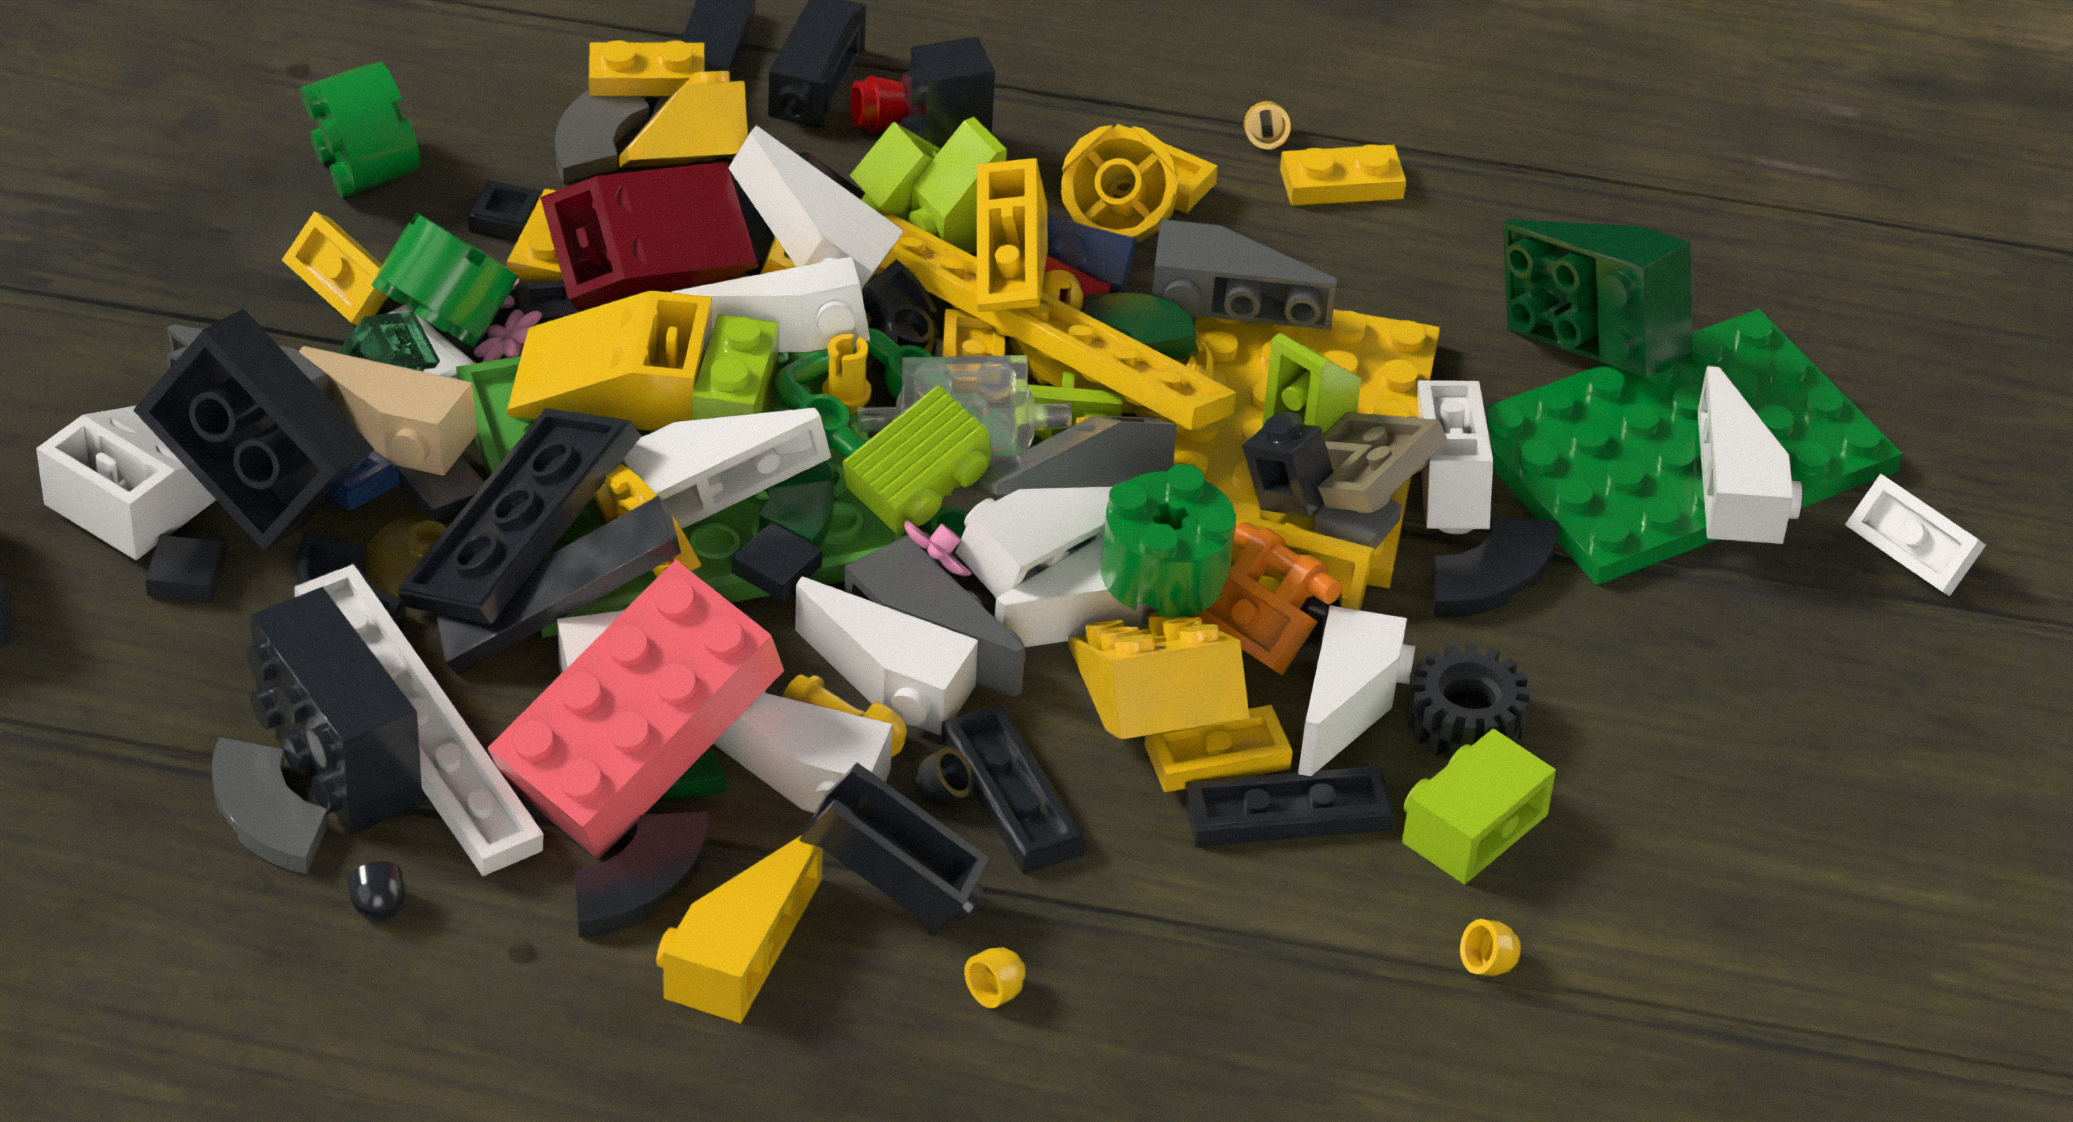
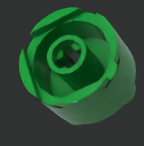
M378 61L372 64H365L300 87V94L305 109L311 120L316 119L319 127L309 132L314 151L321 164L332 161L333 164L329 166L330 174L341 198L401 178L420 168V153L410 118L403 119L397 101L403 99L392 75L383 62Z
M416 212L379 269L371 286L401 304L404 303L415 310L414 313L438 329L444 332L447 331L475 348L513 289V285L519 275Z
M1187 464L1174 465L1168 471L1146 473L1133 477L1126 482L1115 484L1110 490L1106 508L1101 556V577L1107 590L1120 603L1136 611L1137 602L1158 608L1157 616L1177 618L1190 616L1214 605L1222 595V588L1230 574L1236 527V514L1232 503L1219 488L1205 480V476L1199 468Z

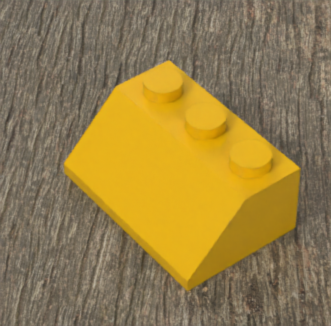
M729 71L693 73L694 76L689 77V80L685 81V84L669 98L618 156L619 168L681 165L718 158H735L748 137L744 81L730 82Z

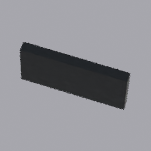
M548 408L544 409L405 579L396 593L401 599L406 601L408 608L492 624L605 483L606 476L617 468L641 438V435L629 420Z

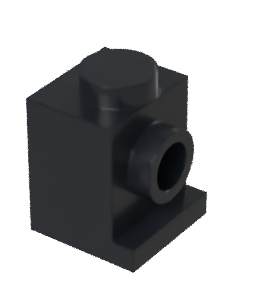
M1284 412L1270 417L1265 421L1263 428L1242 445L1260 509L1310 518L1325 505L1318 486L1334 472L1320 426L1302 424L1300 415L1294 412Z

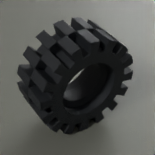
M1456 644L1445 646L1443 657L1434 650L1427 654L1426 663L1422 661L1418 663L1412 679L1407 722L1409 729L1414 728L1413 737L1419 744L1429 740L1428 752L1437 756L1442 749L1448 750L1447 761H1450L1459 748L1466 744L1472 746L1493 728L1516 744L1518 739L1522 738L1530 698V687H1527L1528 678L1524 671L1516 673L1517 663L1510 657L1502 663L1498 662L1500 651L1489 647L1486 656L1477 654L1478 645L1467 644L1465 653H1459ZM1471 699L1486 705L1487 708H1463L1449 700Z

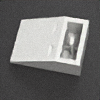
M136 406L81 415L36 448L44 505L131 558L138 560L157 545L160 535H171L216 501L208 490L133 411Z

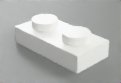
M1882 474L1876 479L1845 524L1948 596L1953 593L1986 546L1979 539Z

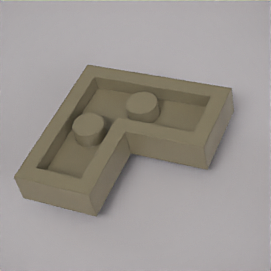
M1346 412L1323 434L1332 468L1336 469L1318 486L1326 508L1352 510L1364 514L1373 513L1384 507L1390 501L1391 495L1411 475L1425 468L1428 459L1448 441L1440 421L1437 419Z

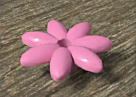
M514 310L507 318L505 327L498 324L489 326L487 333L490 338L475 348L474 355L477 358L484 357L483 362L498 360L503 355L507 358L521 356L528 328L533 327L542 317L541 312L532 311L524 315L522 311Z
M906 520L904 526L910 539L917 546L927 549L931 558L939 559L942 565L954 574L963 577L972 574V571L958 561V558L951 553L961 541V538L953 531L941 524L933 535L930 536L927 532H922L914 524Z

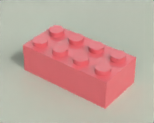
M675 559L488 747V750L498 770L512 789L596 859L600 860L639 820V816L644 815L784 672L772 635Z

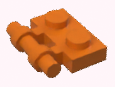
M1242 522L1235 528L1233 544L1243 551L1234 565L1230 566V574L1222 588V595L1214 605L1191 616L1201 617L1204 624L1218 625V630L1240 640L1242 650L1283 676L1318 623V621L1301 611V606L1307 598L1312 596L1326 604L1333 603L1342 591V584L1330 576L1326 565L1311 555L1300 557L1286 548L1284 538L1268 528L1258 530L1251 524ZM1270 569L1285 577L1275 593L1258 583L1263 573Z

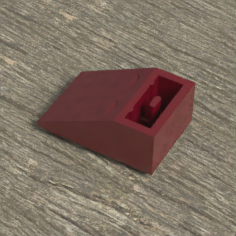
M727 161L600 175L540 197L567 296L578 312L647 291L671 293L672 291L713 284L759 267Z

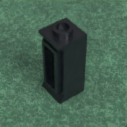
M808 0L769 70V117L823 129L825 113H828L858 55L865 51L867 4L849 0Z
M858 762L825 794L799 839L802 843L822 848L929 925L926 932L930 935H933L952 916L958 921H962L974 908L984 891V888L976 882L989 857Z

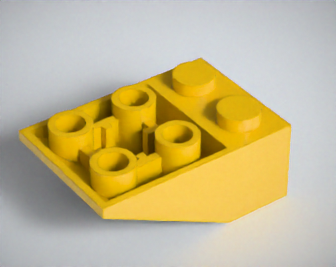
M647 291L529 327L507 408V417L537 419L543 410L548 408L629 420L636 429L657 431L674 422L691 421L692 394L712 334V297Z
M1157 612L1148 615L1147 625L1124 627L1123 620H1102L1086 624V634L1068 637L1070 651L1105 730L1119 739L1250 719L1240 640L1218 630V625L1202 623L1201 617L1168 618L1157 616Z

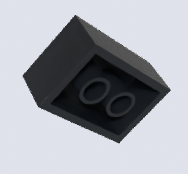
M244 308L203 329L133 409L140 419L263 551L303 528L374 450L371 444Z
M323 586L251 614L252 644L246 646V656L256 678L257 691L252 692L250 695L253 711L260 725L265 730L273 728L278 734L285 757L292 769L296 772L304 770L311 780L312 789L319 806L327 809V814L334 812L349 834L352 835L423 805L417 710Z

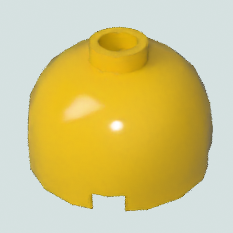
M1112 125L1099 127L1080 138L1065 157L1062 168L1064 173L1061 181L1062 202L1075 223L1138 238L1137 242H1142L1159 231L1161 219L1168 220L1173 214L1179 193L1177 168L1162 141L1145 129L1132 126V128L1124 126L1113 128Z

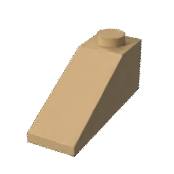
M303 346L299 351L327 373L332 404L374 448L373 451L397 466L445 476L478 434L472 382Z

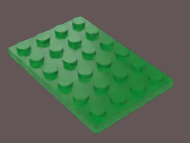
M1760 309L1692 332L1693 351L1647 378L1608 364H1603L1484 407L1493 457V471L1537 520L1558 521L1556 541L1596 586L1719 540L1707 538L1698 408L1707 366L1720 367L1789 454L1791 481H1799L1802 486L1801 508L1872 482L1880 474L1888 476L1898 472L1903 453Z

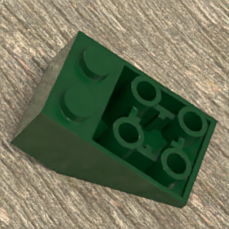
M1507 219L1502 222L1508 330L1645 378L1693 351L1690 241L1643 226Z

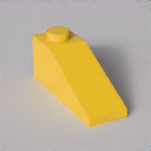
M1037 158L977 164L978 311L987 312L1040 306L1048 252L1047 201Z
M801 836L692 903L677 929L673 927L667 929L658 948L656 964L658 967L663 968L664 999L741 1024L822 880L823 849L802 843L799 840Z

